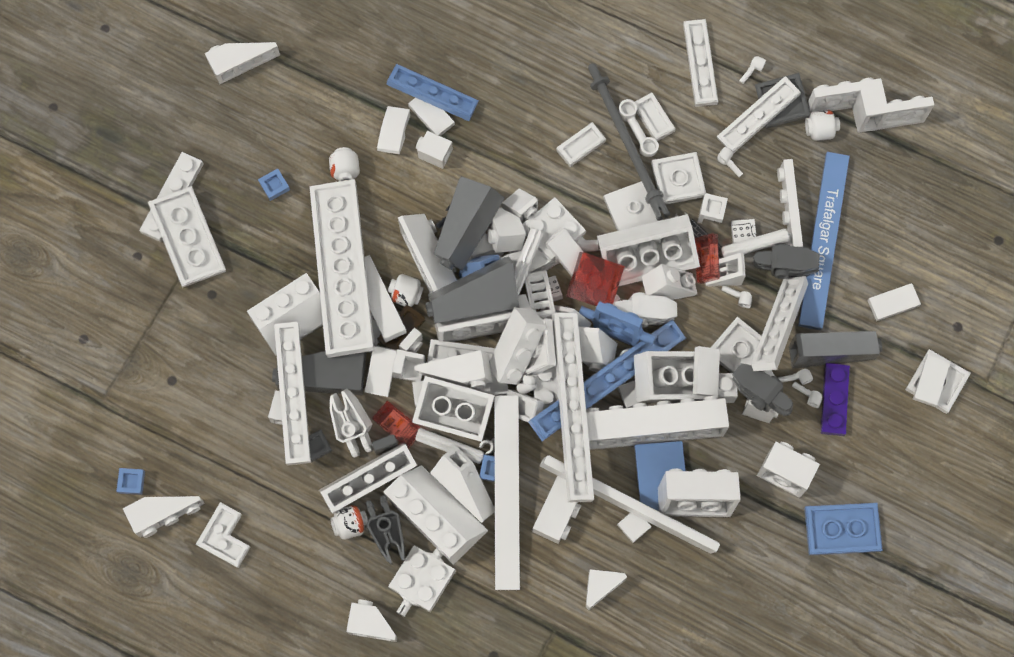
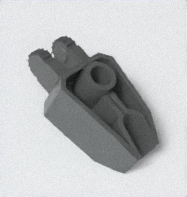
M778 244L772 247V251L755 253L753 263L757 270L771 271L772 276L778 279L807 277L819 272L820 254L806 247Z
M742 363L732 374V379L738 390L751 400V404L758 410L769 412L770 409H773L778 414L783 415V417L789 416L793 411V402L783 393V383L777 377L770 376L764 371H753L752 365Z
M384 495L380 497L381 506L385 511L381 515L376 516L375 507L371 500L366 502L371 517L366 526L383 557L390 565H393L389 554L391 544L398 548L402 561L405 560V544L400 516L398 513L390 511Z

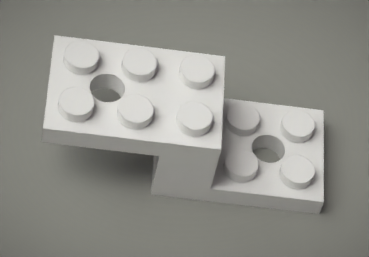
M871 77L862 79L860 82L851 83L850 81H844L835 86H817L813 89L807 103L810 114L814 111H836L852 108L858 133L923 123L934 107L933 97L925 98L924 96H916L907 101L896 99L887 104L881 78L873 79Z

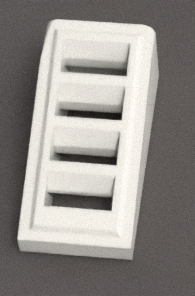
M547 271L527 273L525 286L531 309L536 312V309L549 307L550 310L536 313L542 320L545 318L552 319L555 308ZM545 290L544 292H538V293H533V294H532V292H535V291ZM547 299V301L534 303V301Z

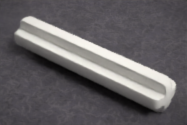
M535 228L530 229L514 269L518 295L543 236V232Z
M781 229L723 246L721 251L724 258L738 253L747 254L789 242L790 236L787 229Z
M422 428L418 430L415 437L416 441L445 452L457 446L472 462L478 464L482 462L484 452Z

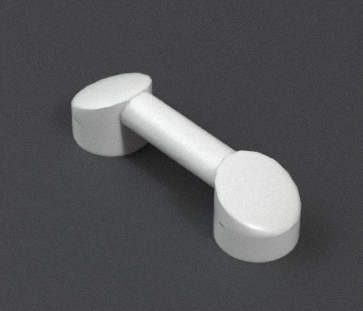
M630 99L623 100L619 105L618 111L622 120L628 122L640 143V154L645 157L654 156L659 148L657 140L652 137H646L635 118L637 112L636 103Z

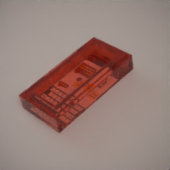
M711 233L695 238L700 267L696 268V282L703 284L720 279L718 235Z
M386 401L372 417L375 423L390 435H395L396 440L401 444H406L408 449L416 441L415 437L420 427L412 423V420L389 401Z

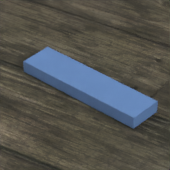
M398 64L395 65L386 84L467 121H470L479 101Z

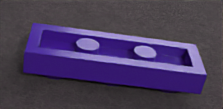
M825 364L821 434L846 435L850 365Z

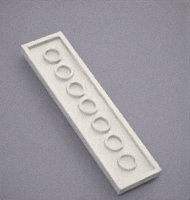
M351 179L310 186L326 356L331 358L374 351L356 181Z

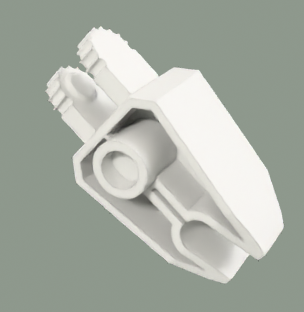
M638 292L634 293L629 300H617L613 304L619 310L626 313H635L639 318L643 319L642 328L648 325H663L677 317V302L665 296L646 295V293Z
M348 389L343 390L341 393L344 406L337 393L331 395L330 414L336 440L347 443L352 457L360 455L359 447L355 440L357 437L360 438L366 452L373 451V445L368 434L372 427V422L358 398Z

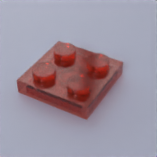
M579 252L566 297L596 307L599 301L613 304L625 266Z

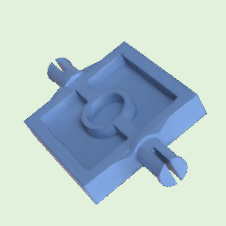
M600 301L595 311L584 306L580 308L579 313L591 319L593 328L601 329L612 338L632 346L638 344L639 340L651 345L654 344L656 336L643 331V319L639 318L635 313H626L619 310L613 304Z

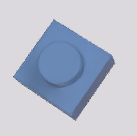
M279 169L258 179L270 201L290 190Z
M483 456L480 478L482 480L495 482L494 456Z
M119 468L117 493L142 495L145 471L141 469Z

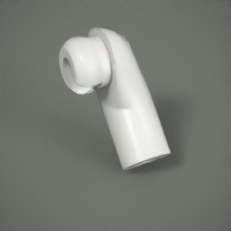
M580 237L576 241L583 252L599 251L598 240H585L583 237Z

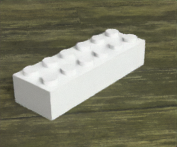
M708 396L703 401L687 398L680 400L681 403L671 404V401H660L654 406H647V403L634 404L633 408L623 409V406L617 405L611 406L609 410L599 411V408L586 409L590 450L634 446L637 444L723 437L729 428L725 398L719 399V396Z

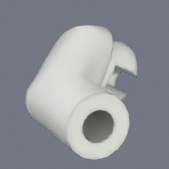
M524 375L523 382L517 385V391L520 394H527L534 390L537 385L535 383L536 377L534 375Z

